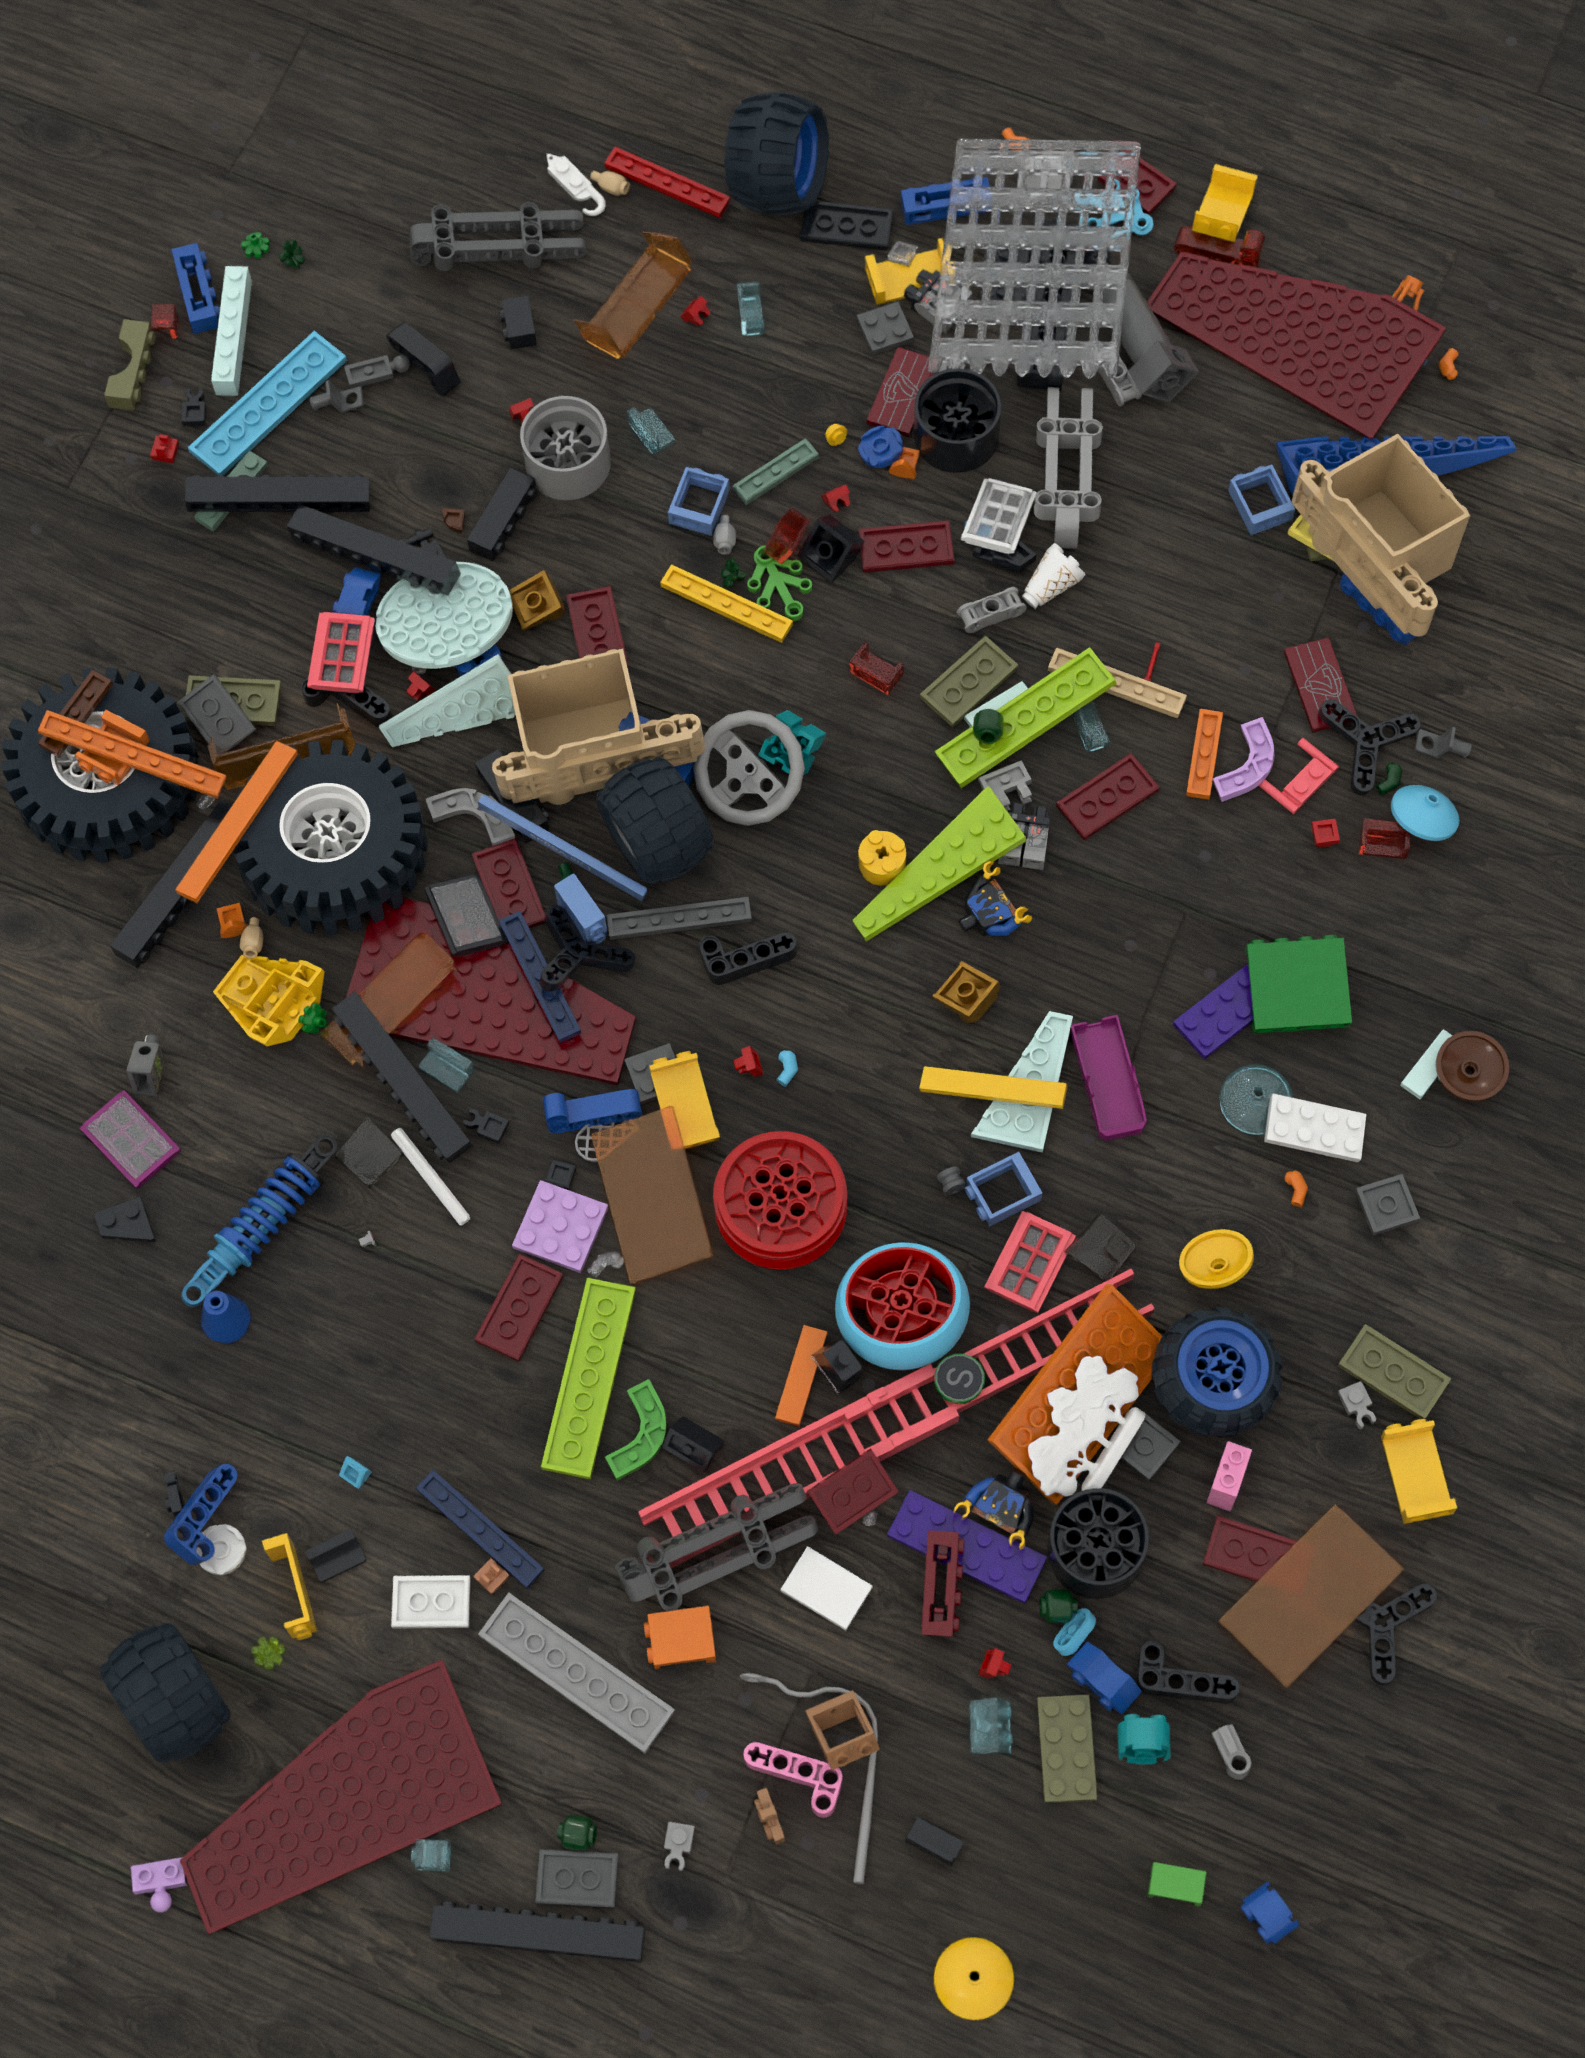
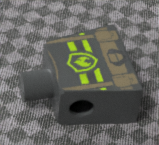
M147 1035L145 1042L137 1041L134 1044L127 1067V1074L133 1093L136 1095L158 1097L164 1058L159 1044L160 1038L156 1035Z

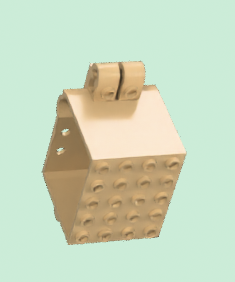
M1399 434L1394 435L1332 471L1326 470L1315 460L1304 461L1299 471L1291 503L1310 524L1308 531L1312 535L1314 548L1324 555H1329L1375 609L1382 608L1404 634L1409 632L1414 636L1425 635L1428 632L1438 604L1433 589L1425 583L1452 568L1470 518L1466 507L1455 499L1453 493L1440 482L1438 476L1432 473L1425 465L1424 460L1416 455L1409 443L1403 440Z
M612 649L602 654L586 655L580 659L564 660L558 664L543 665L536 669L517 671L514 674L507 675L524 751L511 752L508 755L497 758L493 762L492 770L500 795L505 799H512L513 804L539 798L541 803L548 801L555 805H561L572 800L577 794L603 789L604 784L615 773L634 762L647 758L653 760L656 757L667 760L673 767L696 762L697 756L701 755L705 750V742L700 719L694 714H676L670 718L650 720L647 723L640 724L623 649ZM629 712H632L635 728L619 732L620 729L618 728L623 718L626 719Z

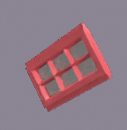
M329 612L319 613L307 683L308 688L363 693L375 622L374 617Z
M1022 1211L984 1288L1021 1307L1039 1313L1076 1235L1033 1214Z

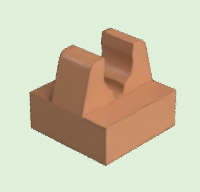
M491 1558L473 1577L493 1596L510 1578V1575Z

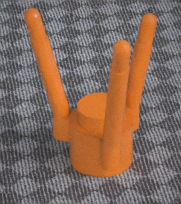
M1407 275L1391 297L1395 299L1398 297L1397 300L1402 302L1405 295L1410 298L1416 295L1413 309L1418 311L1420 299L1424 292L1421 289L1423 282Z

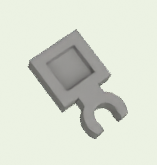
M1362 1381L1338 1391L1347 1414H1356L1355 1422L1359 1429L1364 1427L1361 1420L1363 1417H1367L1371 1424H1375L1376 1417L1374 1413L1367 1410L1372 1405V1402Z
M674 1822L668 1823L664 1849L671 1850V1854L665 1859L666 1869H669L670 1862L676 1859L680 1862L679 1871L684 1870L685 1861L682 1854L691 1853L695 1826Z

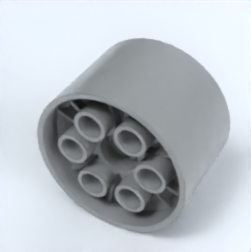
M558 396L540 402L526 415L520 431L526 473L534 478L535 486L539 492L558 500H575L590 495L604 483L609 474L611 458L606 423L602 414L595 406L577 397ZM577 429L582 430L579 435H577ZM553 432L552 438L548 435V433Z

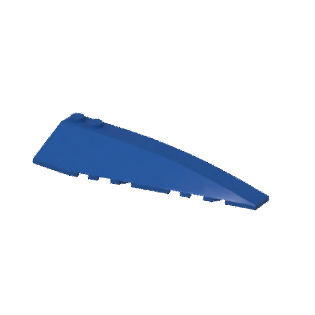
M1422 436L1401 437L1409 443L1416 455L1421 457L1425 465L1437 476L1471 467L1516 451V446L1509 436H1479L1477 440L1467 438L1466 436H1457V440H1444L1443 436H1434V440H1423ZM1315 437L1276 442L1290 493L1293 496L1299 471L1304 461L1315 460L1326 470L1332 471L1391 437H1384L1383 441H1379L1376 438L1370 440L1367 437H1363L1362 441H1350L1349 437H1340L1339 441H1328V437Z

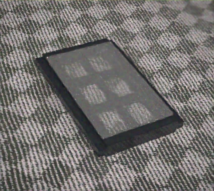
M473 874L432 884L424 888L452 957H460L500 947L502 944L507 943L479 875Z

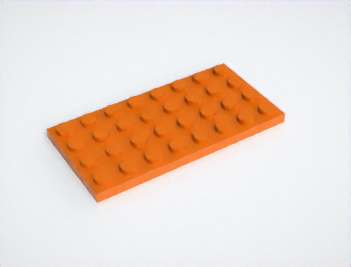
M1106 1284L994 1430L988 1441L1015 1468L1026 1474L1025 1478L1052 1504L1057 1505L1063 1498V1495L1055 1492L1046 1496L1045 1492L1041 1490V1481L1033 1476L1032 1461L1029 1458L1028 1451L1029 1444L1040 1437L1056 1436L1060 1432V1427L1053 1424L1051 1413L1054 1409L1049 1403L1047 1394L1061 1387L1071 1391L1077 1390L1075 1373L1081 1360L1087 1356L1092 1358L1101 1356L1107 1366L1108 1375L1125 1368L1138 1376L1136 1385L1140 1395L1152 1379V1362L1162 1335L1112 1284ZM1135 1401L1125 1403L1120 1408L1122 1417H1124ZM1109 1405V1409L1115 1412V1406ZM1106 1422L1104 1438H1108L1119 1422ZM1092 1441L1089 1443L1086 1449L1088 1461L1093 1458L1102 1446L1100 1442ZM1079 1451L1078 1454L1080 1458L1084 1457L1082 1451ZM1071 1460L1067 1463V1467L1077 1468L1076 1466L1078 1464L1082 1465V1462ZM1067 1472L1066 1475H1067L1068 1477H1072V1475H1073L1074 1473H1073V1472Z

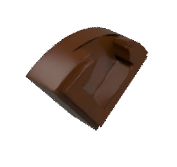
M442 508L445 524L451 530L463 534L465 510Z

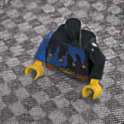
M992 861L985 863L983 867L984 873H981L973 883L965 902L967 915L959 919L958 923L964 932L976 927L982 936H1008L1021 926V922L1029 923L1032 920V916L1026 915L1023 918V914L1028 909L1019 907L1016 910L995 878L991 880V876H997L1000 873L999 867H996L991 873L990 867L994 864Z
M1012 1468L1008 1478L999 1474L996 1478L988 1477L971 1488L964 1497V1502H960L955 1506L954 1513L959 1507H963L966 1510V1514L961 1519H965L970 1512L969 1507H973L972 1512L1012 1534L1009 1538L1010 1546H1012L1015 1539H1020L1022 1542L1019 1550L1025 1547L1024 1536L1028 1534L1034 1520L1033 1501L1029 1498L1030 1490L1021 1485L1026 1474L1017 1468Z

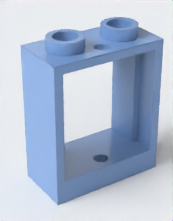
M1273 465L1260 466L1253 472L1238 474L1230 480L1228 491L1250 535L1293 520L1295 508ZM1267 483L1279 506L1252 515L1241 492Z
M686 467L668 511L669 524L712 536L730 491L729 479L720 474L706 473L699 468L692 469ZM690 484L719 493L711 516L681 508Z
M573 873L554 885L557 904L568 912L584 941L600 944L608 936L605 916Z
M1019 1152L967 1177L966 1194L970 1200H975L978 1205L976 1210L982 1221L986 1220L989 1227L1042 1200V1191ZM1012 1169L1027 1197L992 1214L977 1186Z

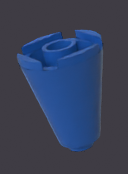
M221 1291L209 1293L204 1299L201 1314V1326L209 1339L229 1344L238 1341L245 1335L251 1320L247 1305L240 1298Z

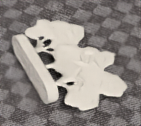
M1087 1356L1081 1360L1075 1373L1077 1390L1071 1391L1061 1387L1047 1394L1049 1403L1054 1409L1051 1413L1053 1424L1060 1427V1432L1056 1436L1040 1437L1028 1446L1033 1476L1041 1481V1490L1045 1492L1046 1496L1055 1492L1065 1497L1073 1495L1077 1489L1076 1475L1085 1470H1088L1089 1474L1085 1478L1081 1490L1102 1488L1145 1418V1413L1137 1407L1131 1408L1124 1418L1121 1416L1120 1408L1125 1403L1135 1401L1139 1397L1136 1385L1138 1376L1125 1368L1108 1375L1107 1366L1101 1356L1093 1358ZM1109 1405L1115 1406V1412L1109 1409ZM1106 1422H1119V1426L1108 1441L1104 1438ZM1092 1441H1098L1105 1446L1095 1463L1088 1461L1086 1457V1449ZM1079 1451H1082L1083 1458L1078 1457ZM1071 1460L1082 1462V1465L1078 1464L1076 1466L1077 1468L1067 1467V1463ZM1067 1472H1073V1473H1074V1474L1072 1475V1477H1068V1476L1066 1475Z

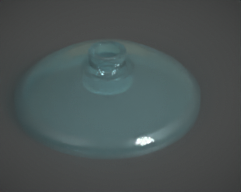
M1258 1064L1246 1065L1233 1071L1224 1081L1220 1091V1106L1225 1118L1235 1128L1249 1134H1265L1270 1096L1278 1094L1293 1098V1093L1284 1076L1273 1068ZM1254 1091H1260L1262 1096H1256Z

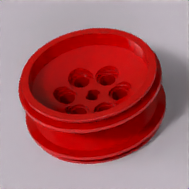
M775 1131L747 1139L726 1157L715 1179L713 1199L719 1231L728 1246L736 1254L754 1265L775 1270L793 1269L807 1265L823 1256L835 1244L843 1230L847 1216V1185L843 1171L838 1161L827 1148L805 1135L788 1131ZM784 1170L793 1172L790 1177H783L780 1173ZM760 1176H766L769 1178V1181L762 1184L757 1182V1179ZM802 1186H807L811 1189L806 1194L798 1191ZM783 1193L784 1198L777 1199L776 1194ZM753 1199L763 1201L759 1206H752L750 1204ZM801 1209L804 1211V1214L797 1217L792 1215V1211ZM772 1215L780 1217V1220L776 1223H771L767 1219Z

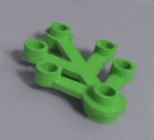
M770 546L759 547L754 553V561L757 566L752 578L747 582L748 591L758 593L761 590L760 580L766 569L769 578L762 595L757 599V604L760 605L761 602L765 601L768 604L762 607L770 609V599L776 587L785 604L786 618L793 621L800 620L803 616V605L799 601L792 599L785 584L799 588L802 594H808L812 591L810 579L794 577L802 573V563L799 560L792 561L777 556L775 550ZM764 556L769 557V559H766V560L761 559V558L764 557ZM776 566L789 569L791 575L779 572ZM793 566L800 567L798 570L792 569ZM752 583L758 584L757 587H751L750 585ZM803 584H808L809 587H808V588H803L802 585H803ZM792 611L798 612V614L792 615L790 613Z

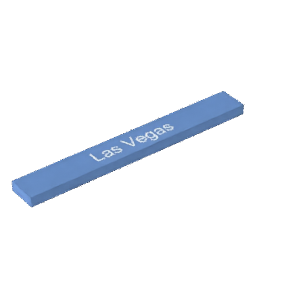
M482 795L478 801L479 809L641 902L644 900L647 888L491 798Z

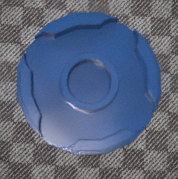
M877 426L862 436V441L858 447L862 460L868 466L884 468L892 465L900 458L903 453L904 444L900 433L895 428Z

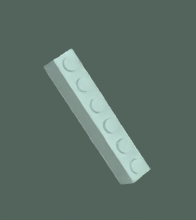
M225 267L211 380L216 395L238 396L252 285L248 267Z

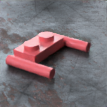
M1302 738L1297 745L1311 755L1313 759L1284 788L1283 792H1280L1266 779L1258 785L1292 814H1295L1339 768L1336 763L1305 738Z

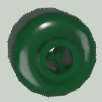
M984 709L977 712L973 721V735L984 744H992L1000 740L1003 735L1004 725L1002 714L993 709Z
M1067 1589L1046 1590L1044 1596L1039 1598L1040 1616L1044 1617L1048 1623H1068L1071 1621L1072 1615L1077 1614V1599L1072 1598L1070 1591Z
M569 1815L564 1820V1823H559L557 1838L561 1839L562 1846L565 1849L587 1851L590 1846L595 1845L597 1825H594L589 1817Z

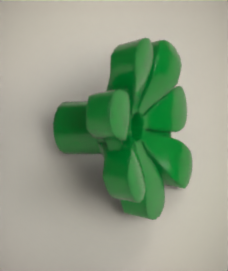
M260 232L252 233L246 237V241L241 243V248L246 250L245 256L248 258L253 254L255 258H262L261 252L268 253L270 250L268 246L270 241L268 238H263Z
M313 1003L311 1007L306 1006L303 1010L306 1015H301L298 1018L299 1023L305 1024L302 1027V1031L305 1033L316 1034L319 1031V1027H325L327 1024L324 1018L327 1012L318 1003Z

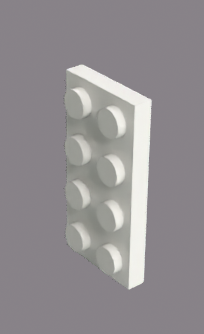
M1272 1094L1269 1100L1264 1142L1359 1162L1362 1156L1366 1114Z

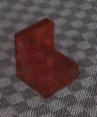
M175 304L152 305V329L170 330L172 338H177L179 316Z

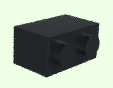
M528 296L502 300L503 309H499L501 323L506 322L507 328H502L505 342L509 341L511 349L537 345Z

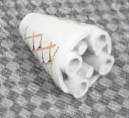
M1056 543L1046 550L1024 590L1025 593L1022 595L1023 599L1034 609L1080 582L1085 576V573L1078 567L1080 564L1072 556L1068 558L1064 556V551Z

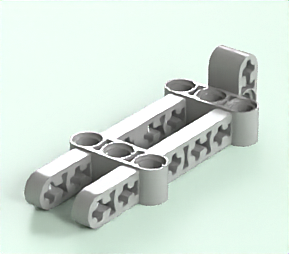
M1048 387L1047 418H1042L1037 423L1036 443L1046 448L1045 490L1038 491L1035 495L1034 515L1040 520L1055 521L1054 543L1060 548L1077 549L1079 521L1093 522L1100 517L1101 496L1091 491L1092 449H1096L1101 445L1103 426L1100 421L1093 419V389L1090 388L1081 389L1080 419L1059 418V387ZM1058 448L1080 449L1079 491L1057 490Z

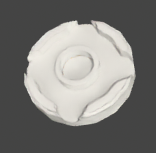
M226 1524L213 1525L202 1532L212 1541L215 1547L213 1557L200 1564L205 1571L213 1575H226L240 1567L245 1559L247 1548L245 1539L236 1528ZM196 1547L197 1554L202 1557L201 1549Z

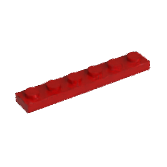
M614 147L604 163L605 168L718 218H721L730 203V197L617 147Z

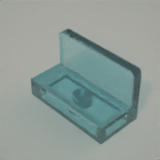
M635 407L627 411L628 423L652 455L674 443V437L652 408H648L641 413Z
M1094 702L1086 704L1072 714L1087 752L1109 746L1108 736Z
M432 1037L427 1044L429 1052L419 1064V1069L452 1090L459 1092L474 1071L472 1061Z

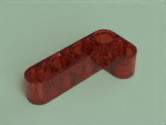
M1182 226L1179 230L1174 250L1178 254L1184 252L1208 257V259L1258 268L1264 248L1265 235L1258 230L1252 229L1246 232L1244 240L1236 238L1235 242L1192 231L1191 226Z

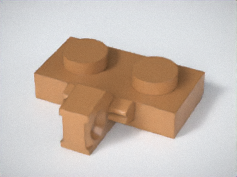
M767 1788L757 1791L758 1799L754 1800L760 1822H767L763 1827L768 1840L773 1839L775 1845L785 1842V1837Z

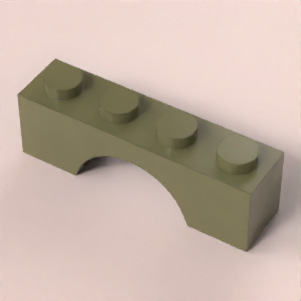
M123 319L119 340L122 349L129 353L132 358L124 371L108 378L104 397L110 408L135 411L136 403L140 402L141 383H144L146 379L145 367L146 364L150 363V347L154 345L156 337L150 322Z

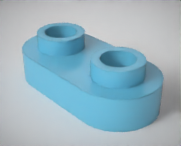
M1086 1608L1077 1610V1614H1073L1071 1621L1066 1623L1056 1635L1053 1642L1054 1648L1063 1656L1074 1654L1093 1630L1096 1623L1095 1616Z

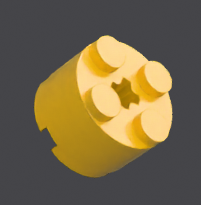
M874 830L863 839L859 847V868L863 877L874 885H888L906 868L904 841L888 831Z

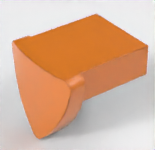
M904 447L900 458L890 466L889 473L902 478L915 479V469L920 451Z
M240 903L217 908L221 925V938L242 935L243 930L248 925L245 923Z

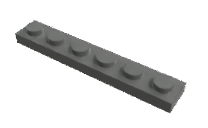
M749 897L607 915L610 940L752 922Z

